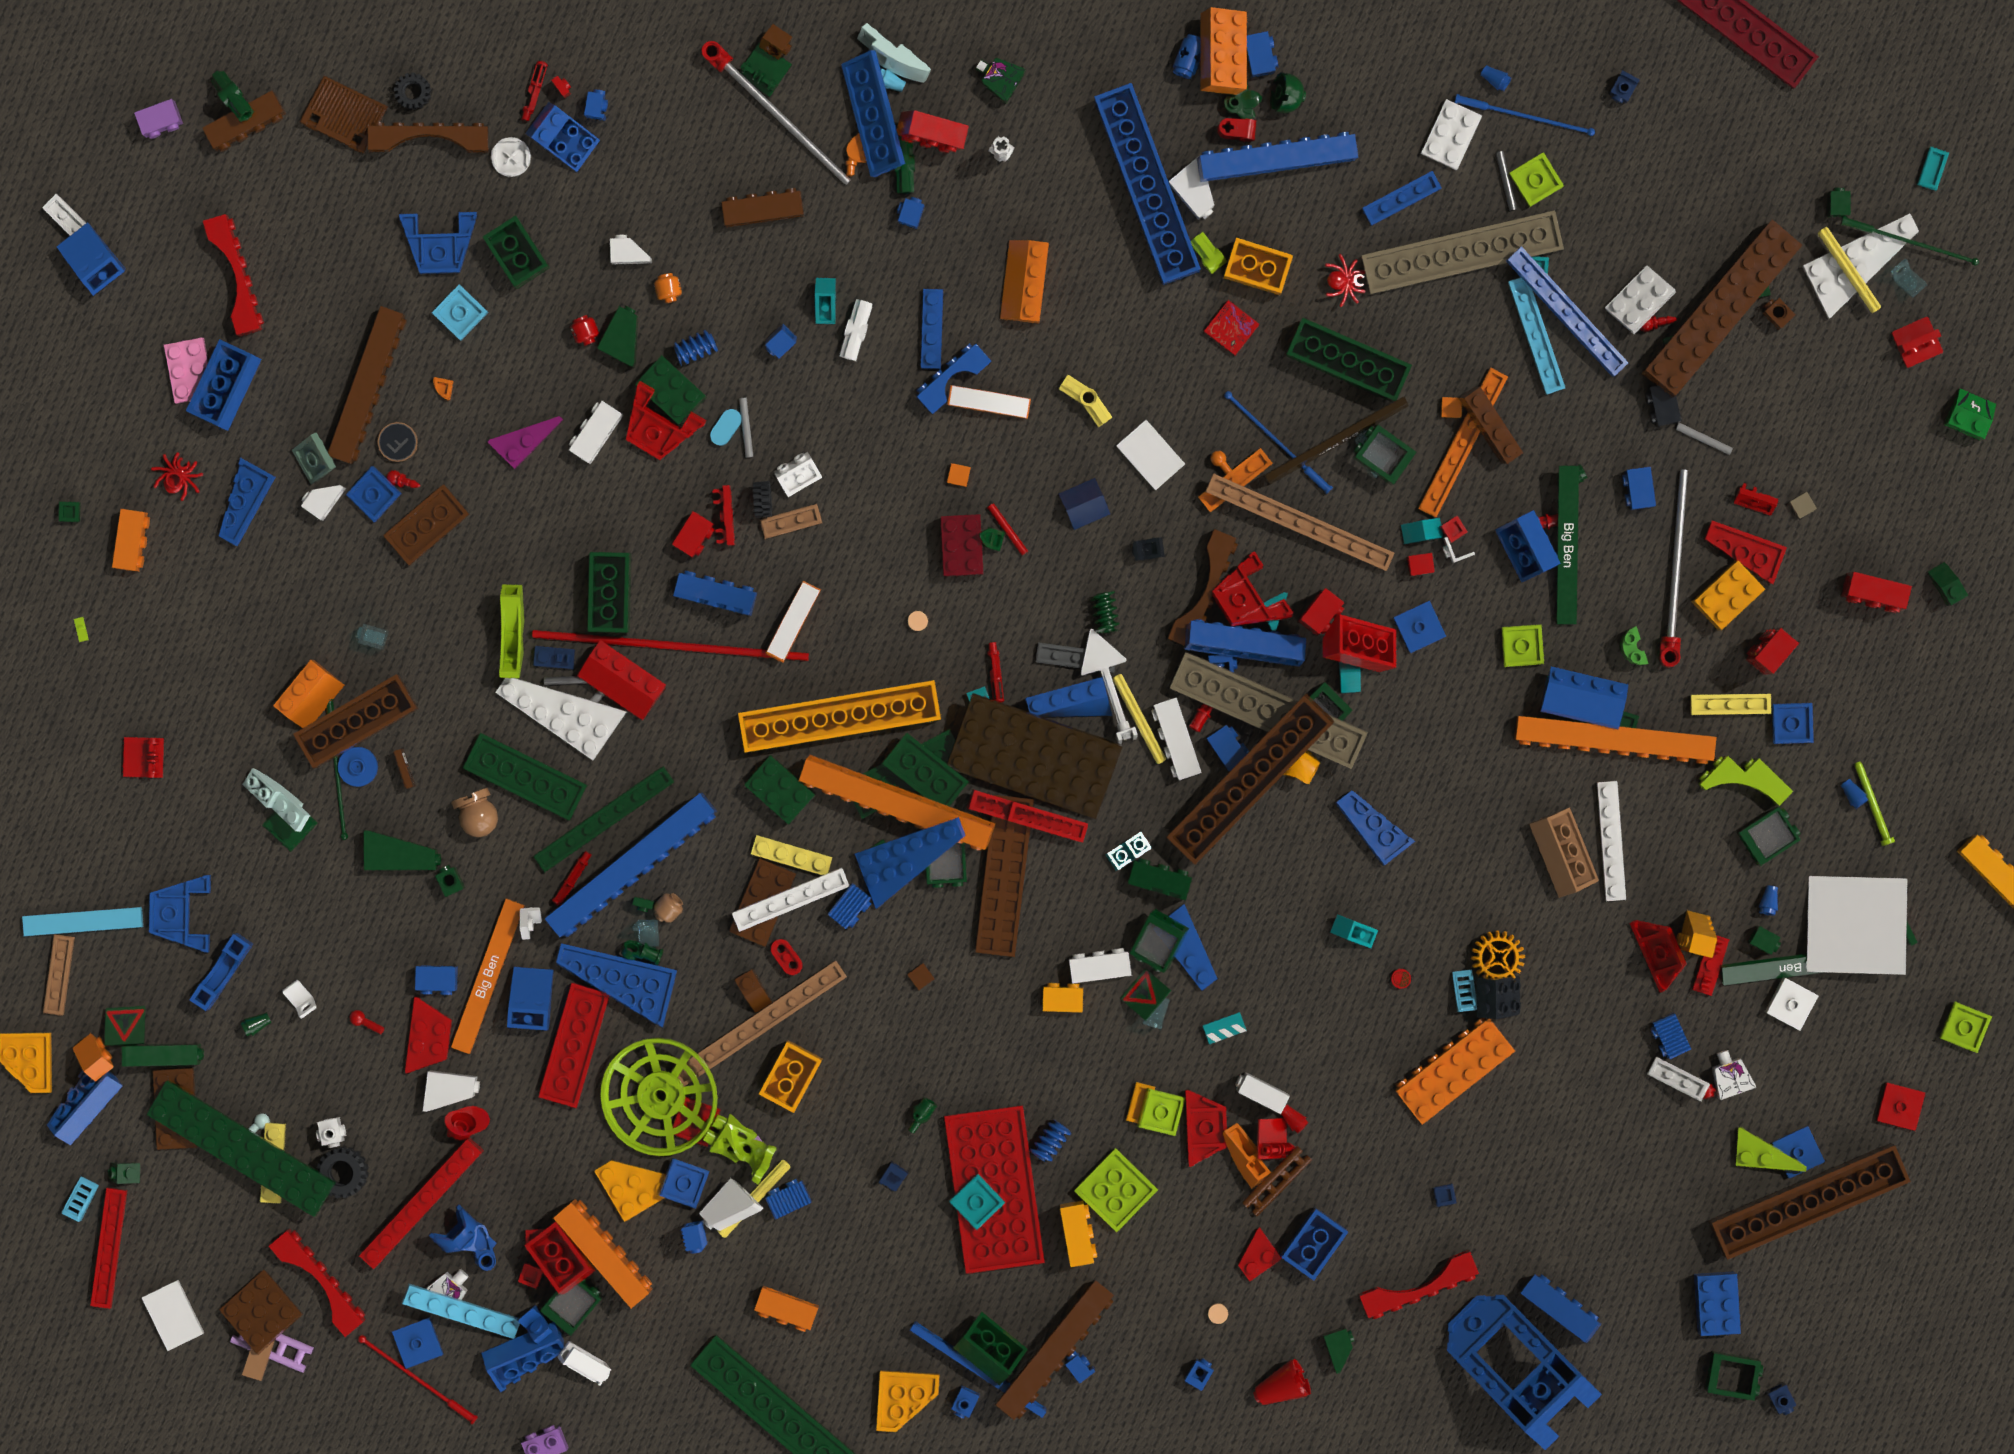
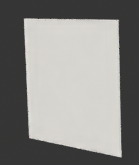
M1809 876L1807 972L1906 975L1907 879Z

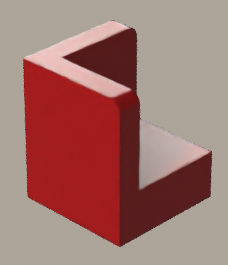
M1432 553L1407 557L1410 576L1435 572Z

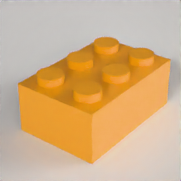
M1236 238L1224 278L1281 295L1293 255Z
M1737 560L1691 602L1719 631L1725 628L1755 600L1765 588Z
M788 1040L759 1095L794 1113L823 1058Z
M1083 1200L1060 1204L1070 1267L1094 1263V1258H1097L1095 1243L1091 1244L1090 1238H1094L1092 1224H1087V1219L1090 1218L1088 1204L1084 1205Z

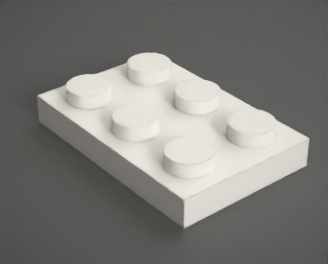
M1446 99L1421 154L1457 170L1482 115Z
M1646 266L1605 309L1629 331L1635 334L1676 291L1650 267Z

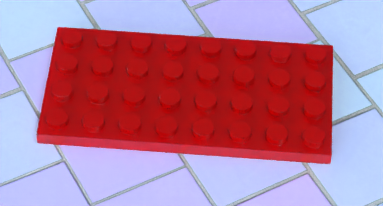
M1023 1105L944 1116L955 1195L979 1174L1005 1201V1204L977 1230L957 1210L966 1274L1045 1263Z

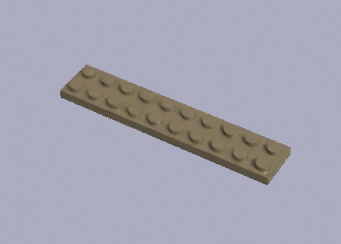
M1550 211L1362 255L1361 258L1371 295L1507 263L1506 260L1521 246L1531 257L1564 250L1556 212Z
M1187 651L1170 689L1267 732L1298 702L1293 698L1214 663H1210ZM1329 715L1335 722L1308 750L1352 769L1368 732Z

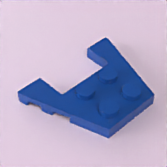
M459 212V233L419 234L418 214H399L420 274L461 272L477 219V212Z
M205 875L151 892L149 933L201 950L202 952H210V934H189L190 893H211V875Z

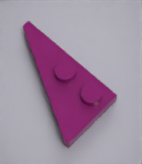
M558 416L490 439L488 443L516 469L563 419Z

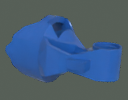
M460 1204L456 1206L458 1223L446 1235L436 1233L428 1235L445 1253L473 1251L476 1265L483 1270H491L496 1264L493 1247L497 1243L489 1236L485 1225L476 1221ZM484 1256H489L488 1264L482 1265L481 1259Z

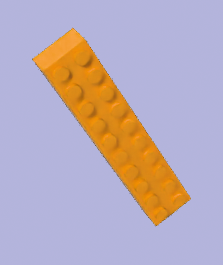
M935 680L738 713L744 752L941 720Z

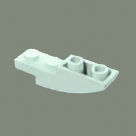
M868 23L861 28L857 39L870 50L876 51L879 65L897 75L924 83L927 80L931 69L902 44L896 48Z
M252 768L243 785L266 808H272L295 831L301 832L310 817L302 808L303 803L273 779Z

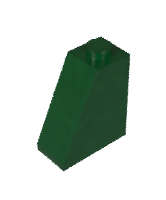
M625 305L624 308L618 307L597 349L634 368L636 365L638 316L635 315L636 311Z

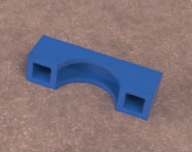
M976 343L973 345L967 344L961 350L963 353L958 358L954 356L946 363L948 367L943 372L938 370L931 377L933 381L928 385L924 383L916 390L918 392L916 397L931 414L947 402L945 386L953 374L960 371H970L978 374L992 362Z
M238 933L233 934L222 950L215 966L199 984L189 1000L205 1011L210 1010L253 946V943Z

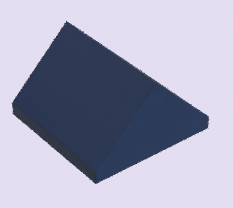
M1095 478L1059 493L1074 530L1110 515L1104 496Z

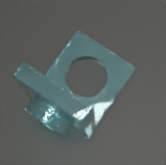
M1907 259L1901 261L1891 271L1894 282L1912 298L1927 286V283L1910 269ZM1904 266L1903 270L1898 273L1899 269Z
M638 920L633 926V931H638L639 943L644 945L646 942L649 946H659L658 920Z
M1165 998L1147 1021L1143 1019V1024L1162 1029L1169 999Z

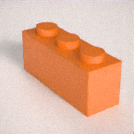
M120 509L112 568L139 572L140 568H143L144 556H142V549L146 548L147 545L145 529H148L150 524V517H147L148 513Z
M763 1286L754 1310L761 1317L769 1318L771 1316L777 1318L776 1322L784 1325L791 1323L795 1325L796 1329L806 1332V1329L811 1330L819 1305Z

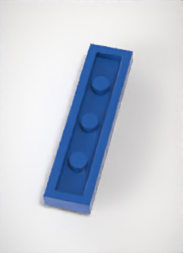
M1431 171L1363 207L1362 210L1370 225L1373 226L1442 188L1434 172Z
M923 289L921 369H941L943 289Z

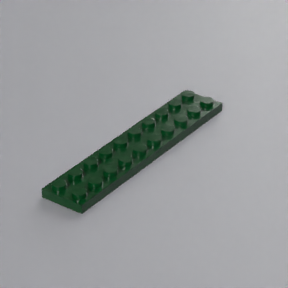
M169 1080L165 1082L147 1113L151 1118L313 1217L317 1216L336 1183Z
M717 1334L690 1365L793 1454H856Z

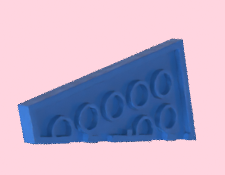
M959 817L855 853L876 909L966 836Z
M561 943L556 961L559 966L663 1029L677 970Z

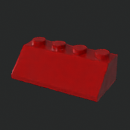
M1339 614L1335 617L1323 637V658L1376 672L1396 668V629Z
M601 640L577 675L580 679L642 721L666 688V684Z

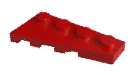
M1713 520L1710 522L1704 539L1734 560H1739L1743 566L1774 585L1787 547Z

